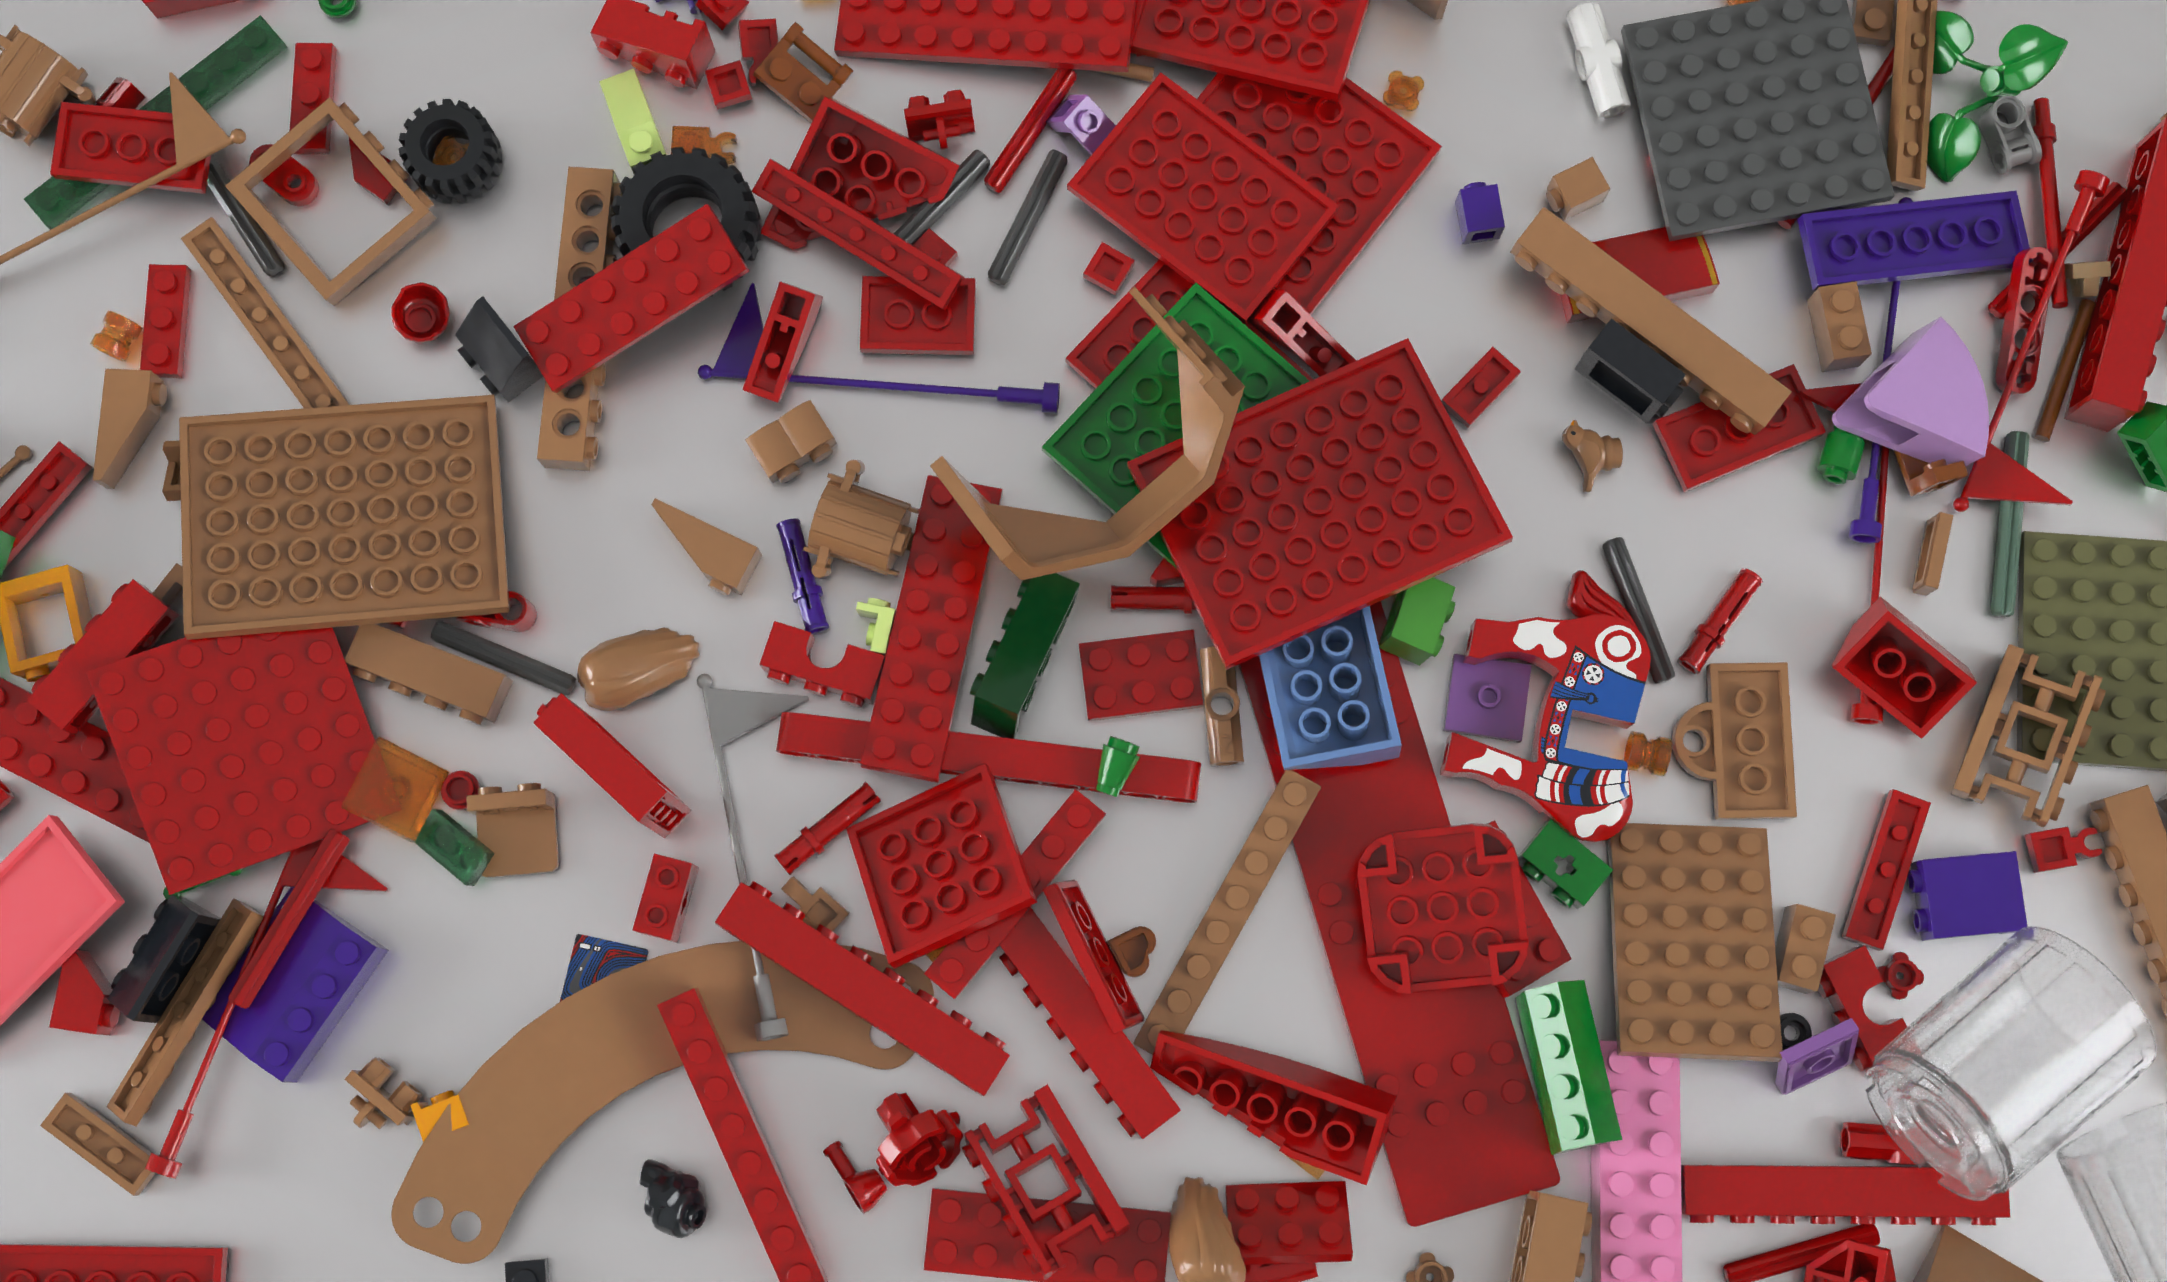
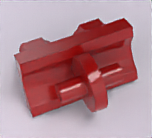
M961 90L947 91L943 95L944 103L932 105L929 104V98L924 95L910 97L908 108L904 109L908 137L913 141L924 140V142L939 139L940 149H948L946 138L975 132L971 99H965Z

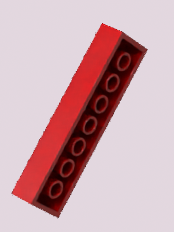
M2167 117L2136 145L2125 186L2127 197L2121 202L2106 261H2111V276L2101 277L2098 296L2095 299L2096 307L2085 336L2064 415L2066 420L2105 432H2109L2119 424L2125 423L2128 418L2141 412L2147 399V391L2143 390L2146 377L2148 378L2152 374L2157 360L2156 355H2153L2155 343L2162 337L2166 326V321L2162 319L2165 307H2167Z

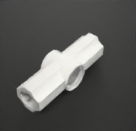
M1590 1L1579 4L1577 7L1569 10L1566 15L1576 45V67L1580 78L1583 81L1587 80L1598 117H1614L1629 110L1631 106L1621 75L1622 58L1617 42L1609 37L1599 3H1592Z

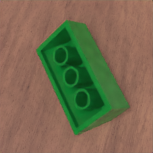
M1585 981L1555 982L1522 992L1515 997L1551 1155L1622 1140Z

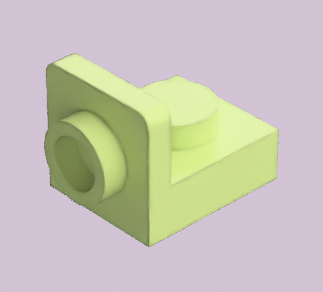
M869 598L867 603L857 602L856 611L859 616L877 619L876 624H869L866 645L871 646L870 651L886 656L896 610L890 608V602L881 599Z

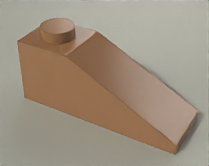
M105 368L93 480L106 489H115L159 420L161 406H164L167 401V388L164 380L151 370Z
M655 498L651 505L705 577L710 580L708 586L726 596H729L731 591L742 596L762 557L758 547Z

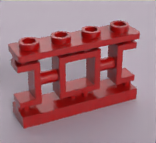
M1048 1084L1035 1091L1033 1097L1026 1098L1020 1102V1108L1028 1121L997 1139L993 1137L986 1123H983L976 1130H969L964 1133L967 1145L961 1147L971 1167L974 1169L980 1166L987 1178L981 1183L991 1202L994 1204L1000 1201L1007 1213L1001 1218L1011 1237L1014 1239L1020 1236L1027 1250L1022 1252V1255L1031 1272L1036 1274L1040 1271L1045 1280L1056 1271L1066 1267V1261L1058 1249L1060 1246L1089 1229L1093 1231L1102 1246L1113 1237L1116 1239L1129 1231L1130 1226L1129 1221ZM1039 1110L1065 1153L1063 1157L1059 1154L1054 1143L1037 1153L1033 1152L1025 1136L1041 1127V1121L1035 1111ZM983 1141H985L992 1155L1009 1145L1012 1146L1021 1162L1004 1171V1176L1011 1186L1010 1188L1005 1189L980 1145ZM1051 1159L1068 1191L1035 1209L1018 1177ZM1080 1179L1105 1221L1106 1226L1102 1227L1094 1213L1075 1224L1065 1207L1082 1195V1191L1075 1180ZM1021 1212H1026L1032 1225L1050 1214L1057 1223L1061 1233L1045 1242V1247L1051 1256L1049 1260H1046L1020 1215Z

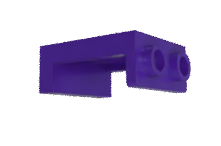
M2016 851L1924 859L1911 863V870H1909L1907 875V883L1910 892L1915 894L1917 909L1913 911V924L1916 932L1920 933L1922 941L1998 933L2007 934L2028 930Z

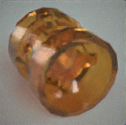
M108 310L102 320L104 324L102 331L94 335L90 345L115 359L126 362L131 353L129 346L132 340L139 338L143 328L130 319Z
M1631 731L1624 753V761L1628 764V770L1637 771L1644 765V769L1649 770L1652 775L1665 776L1671 758L1672 740L1659 736L1648 741L1644 733Z

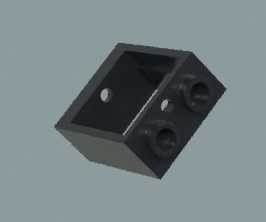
M1612 318L1588 347L1575 367L1576 371L1645 423H1648L1655 414L1662 418L1684 391L1678 384L1686 374Z

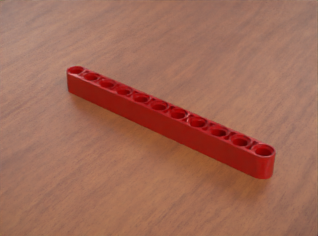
M782 712L776 752L800 757L861 764L870 722ZM952 731L949 733L941 774L960 775L986 763L993 774L994 780L1103 793L1096 790L1102 749ZM1137 754L1140 758L1122 790L1119 792V795L1196 803L1201 763L1185 759Z

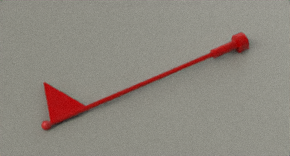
M2081 170L2079 172L2074 188L2080 193L2065 227V232H2067L2066 238L1990 422L1985 457L1974 462L1961 496L1956 498L1953 503L1954 509L1958 512H1964L1969 508L1968 499L2069 506L2073 503L2068 497L1991 444V441L2075 235H2080L2094 198L2105 195L2110 179L2101 173L2091 170Z
M1862 383L1805 389L1799 391L1798 395L1834 413ZM1884 446L1881 447L1876 519L1877 522L1882 524L1881 540L1875 543L1871 606L1879 598L1889 460V448ZM1861 691L1860 703L1851 705L1850 721L1867 725L1882 724L1884 709Z
M322 840L290 851L237 980L262 941L284 887H294ZM341 855L321 888L388 891L387 887L343 855ZM228 1000L184 1108L183 1110L178 1109L160 1155L151 1153L145 1167L146 1170L176 1179L183 1163L175 1159L194 1116L190 1112L235 1007V1004Z

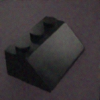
M171 895L169 900H164L154 914V920L156 921L148 934L142 935L136 942L132 951L134 957L129 965L115 976L111 984L113 991L108 1000L132 1021L158 1023L221 918L185 897Z

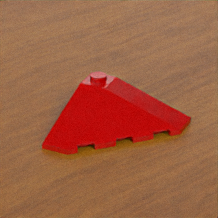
M824 96L790 170L871 220L878 218L881 221L907 212L908 207L926 201L932 204L944 200L960 165L832 97ZM774 205L761 229V234L792 250L807 246V241L823 236Z

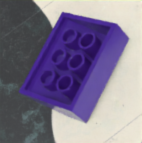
M290 887L288 892L285 894L281 902L274 910V913L272 915V918L269 922L265 934L267 933L268 929L270 928L271 924L273 923L274 919L276 918L277 914L281 910L282 906L284 905L285 901L287 900L288 896L290 895L294 887ZM314 900L248 1009H244L235 1005L222 1037L249 1060L281 1082L297 1083L389 950ZM252 943L238 961L234 971L228 975L217 993L214 1004L206 1011L202 1018L215 1031L227 1005L228 995L237 981Z

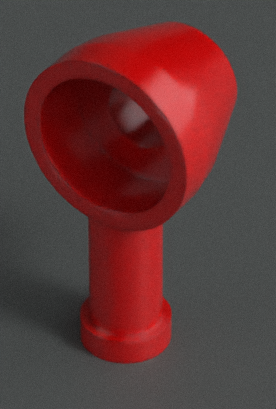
M836 1141L824 1149L823 1153L826 1157H829L843 1179L851 1198L859 1210L865 1214L879 1202L886 1193L887 1187L875 1169L857 1172L843 1151L841 1142Z

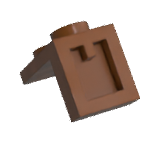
M1894 450L1911 497L1943 489L1968 476L1964 461L1947 465L1946 460L1941 459L1928 463Z

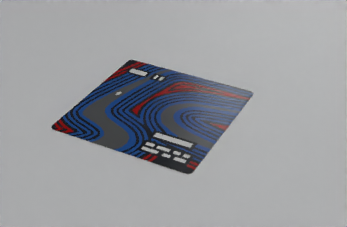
M577 934L560 1002L610 974L645 962L648 950Z

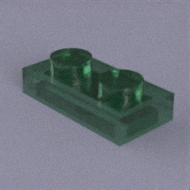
M432 809L413 840L414 843L466 886H475L495 854L441 809Z

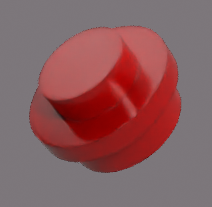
M455 771L444 779L441 785V796L449 807L456 810L467 809L466 796L478 795V789L481 786L473 774L466 771Z

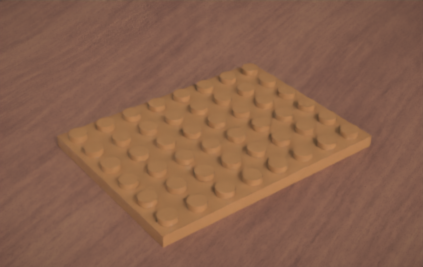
M495 395L179 418L184 635L187 640L510 612Z

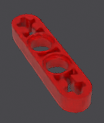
M2043 247L2024 249L2015 256L1996 369V383L2002 392L2016 361L2013 360V357H2017L2020 351L2015 343V335L2020 329L2027 333L2054 267L2052 254ZM2029 259H2033V262L2038 264V270L2034 271V267L2029 266ZM2025 281L2037 282V285H2025ZM2025 292H2029L2035 300V306L2030 313L2024 311L2021 306V297ZM2048 303L2018 374L2021 376L2020 383L2015 382L2010 395L2024 394L2030 391L2036 383Z

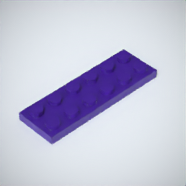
M2017 191L1805 213L1797 219L1812 290H1817L1818 287L1855 281H1857L1858 286L2009 269L2013 266L2015 256L2020 251L2030 248Z

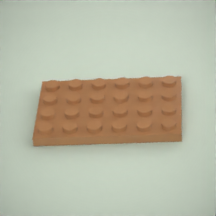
M1626 823L1621 831L1608 839L1609 866L1613 869L1609 878L1617 1055L1779 1062L1782 1059L1780 1054L1782 1051L1767 828Z

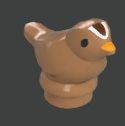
M1573 420L1571 425L1563 431L1562 441L1572 451L1583 472V492H1591L1594 479L1601 469L1603 471H1611L1613 468L1621 467L1623 449L1619 438H1611L1609 435L1600 437L1593 430L1582 429L1576 420Z

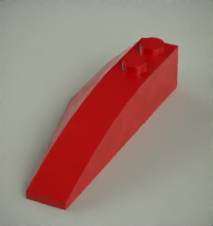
M1164 1030L1159 1032L1150 1066L1152 1070L1191 1095L1198 1094L1214 1104L1212 1108L1224 1116L1229 1114L1248 1126L1246 1130L1259 1138L1264 1136L1280 1146L1279 1151L1288 1157L1367 1185L1397 1098L1396 1095L1281 1056L1212 1039Z

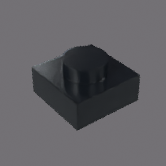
M548 1258L506 1262V1282H549Z

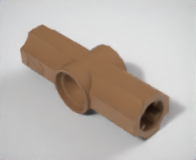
M1215 646L1200 649L1204 714L1206 717L1210 766L1244 763L1239 714L1240 700L1237 692L1235 666L1226 670ZM1217 697H1225L1231 702L1232 711L1226 715L1215 713L1211 707L1212 700Z

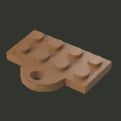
M1788 663L1708 664L1706 666L1708 702L1694 706L1677 721L1672 734V748L1675 758L1680 766L1690 775L1701 780L1713 781L1715 820L1796 818ZM1693 731L1701 736L1703 746L1699 752H1691L1684 746L1683 737L1686 732Z

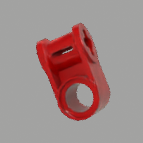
M508 591L509 607L511 608L516 604L522 605V612L517 619L509 620L508 613L461 616L456 619L480 627H494L514 632H524L534 625L537 619V611L535 606L524 596L514 591Z

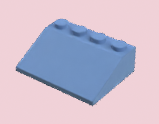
M1370 606L1259 655L1284 770L1358 766L1399 758L1402 744Z

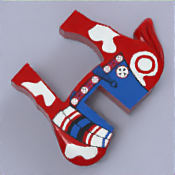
M1579 570L1572 575L1567 598V607L1577 619L1554 620L1535 617L1511 622L1475 619L1469 631L1463 663L1476 665L1494 659H1518L1536 665L1552 676L1536 721L1532 762L1452 732L1447 737L1440 775L1450 778L1466 777L1476 779L1489 785L1494 790L1514 794L1530 804L1539 814L1544 812L1574 838L1587 842H1599L1616 835L1630 818L1633 799L1628 764L1626 761L1565 748L1571 717H1576L1628 729L1635 724L1650 669L1651 656L1645 638L1638 630L1628 611L1616 599L1602 590L1587 572Z

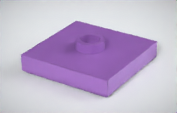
M1454 654L1443 731L1520 743L1523 737L1531 665L1501 660H1489L1471 665L1463 663L1464 655Z
M1852 1018L1780 1052L1782 1059L1778 1062L1775 1084L1782 1095H1787L1852 1064L1859 1034V1028Z

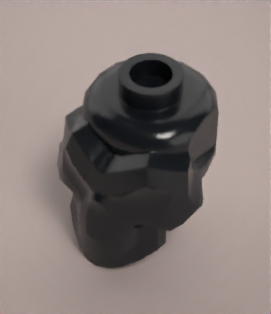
M652 1159L646 1160L643 1164L639 1181L640 1185L647 1188V1197L644 1204L646 1215L651 1217L654 1227L663 1233L676 1238L689 1236L702 1226L707 1213L699 1181L695 1176L673 1170L661 1162Z

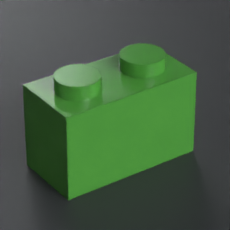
M1433 577L1397 593L1379 642V648L1419 666L1431 656L1436 657L1444 642V636L1440 634L1443 624L1449 621L1455 609V602L1451 600L1456 587Z

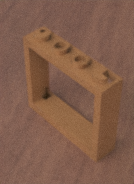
M329 97L226 184L225 187L322 297L335 306L433 223L437 217L429 210L434 203L419 187L413 191L406 184L405 180L410 176L395 159L388 163L380 154L385 148L370 131L363 135L355 126L360 120L345 102L338 106ZM335 120L412 207L413 211L331 280L251 189Z

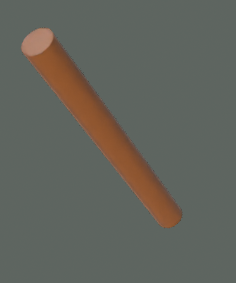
M2082 299L2034 435L2037 440L2043 442L2050 441L2096 307V303L2092 300Z

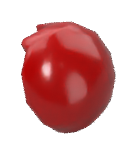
M420 282L407 285L401 289L398 297L392 304L391 316L394 328L406 340L422 344L438 339L445 332L450 321V310L447 298L437 287Z

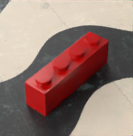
M134 579L129 584H123L115 591L111 598L112 603L102 614L95 615L85 627L86 633L76 644H71L63 650L58 658L59 664L50 674L43 675L35 682L31 689L33 693L26 700L66 732L76 735L99 708L85 671L151 649L180 616L178 612L146 586Z

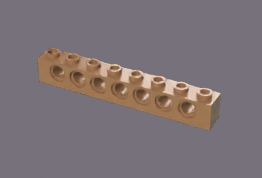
M568 167L554 300L579 285L583 278L593 276L617 261V256L613 254L616 235L612 230L611 217L616 214L612 204L614 196H622L623 194L619 188L621 183L613 169ZM591 206H603L599 214L595 216L586 215L587 210ZM592 240L599 241L598 247L594 251H582L583 246L587 242ZM604 363L557 393L551 390L545 380L537 459L544 468L590 471L591 460H596L598 455V438L594 437L595 423H600L602 417V402L597 399L599 386H604L606 379V366ZM572 386H584L580 396L577 398H567V392ZM572 421L580 422V427L575 434L563 435V429L566 424Z

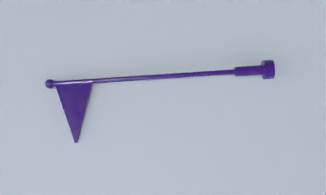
M1903 197L1898 203L1913 202V200L1909 197ZM1900 281L1892 282L1882 363L1892 352ZM1872 442L1868 478H1865L1863 482L1859 519L1850 522L1849 539L1859 543H1878L1881 540L1882 524L1875 521L1880 483L1876 479L1880 445Z
M751 283L714 368L712 369L709 365L699 367L698 376L701 379L707 380L712 376L747 378L763 331L754 283ZM792 375L789 382L996 397L999 402L1042 405V412L1058 413L1060 383L1044 382L1043 389L998 386V390L802 375Z

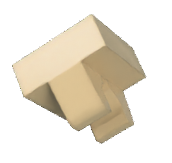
M2111 261L2066 263L2065 275L2066 279H2070L2072 297L2098 296L2100 277L2111 276Z

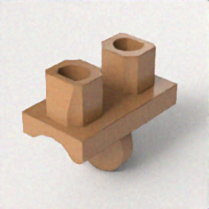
M375 1057L362 1070H352L344 1079L369 1100V1102H366L359 1095H356L350 1102V1105L359 1111L353 1121L359 1128L371 1122L378 1129H381L386 1124L387 1119L379 1113V1110L398 1126L403 1123L409 1125L415 1118L410 1105L419 1102L423 1095L407 1081H403L392 1095L382 1086L394 1073V1069L381 1058Z

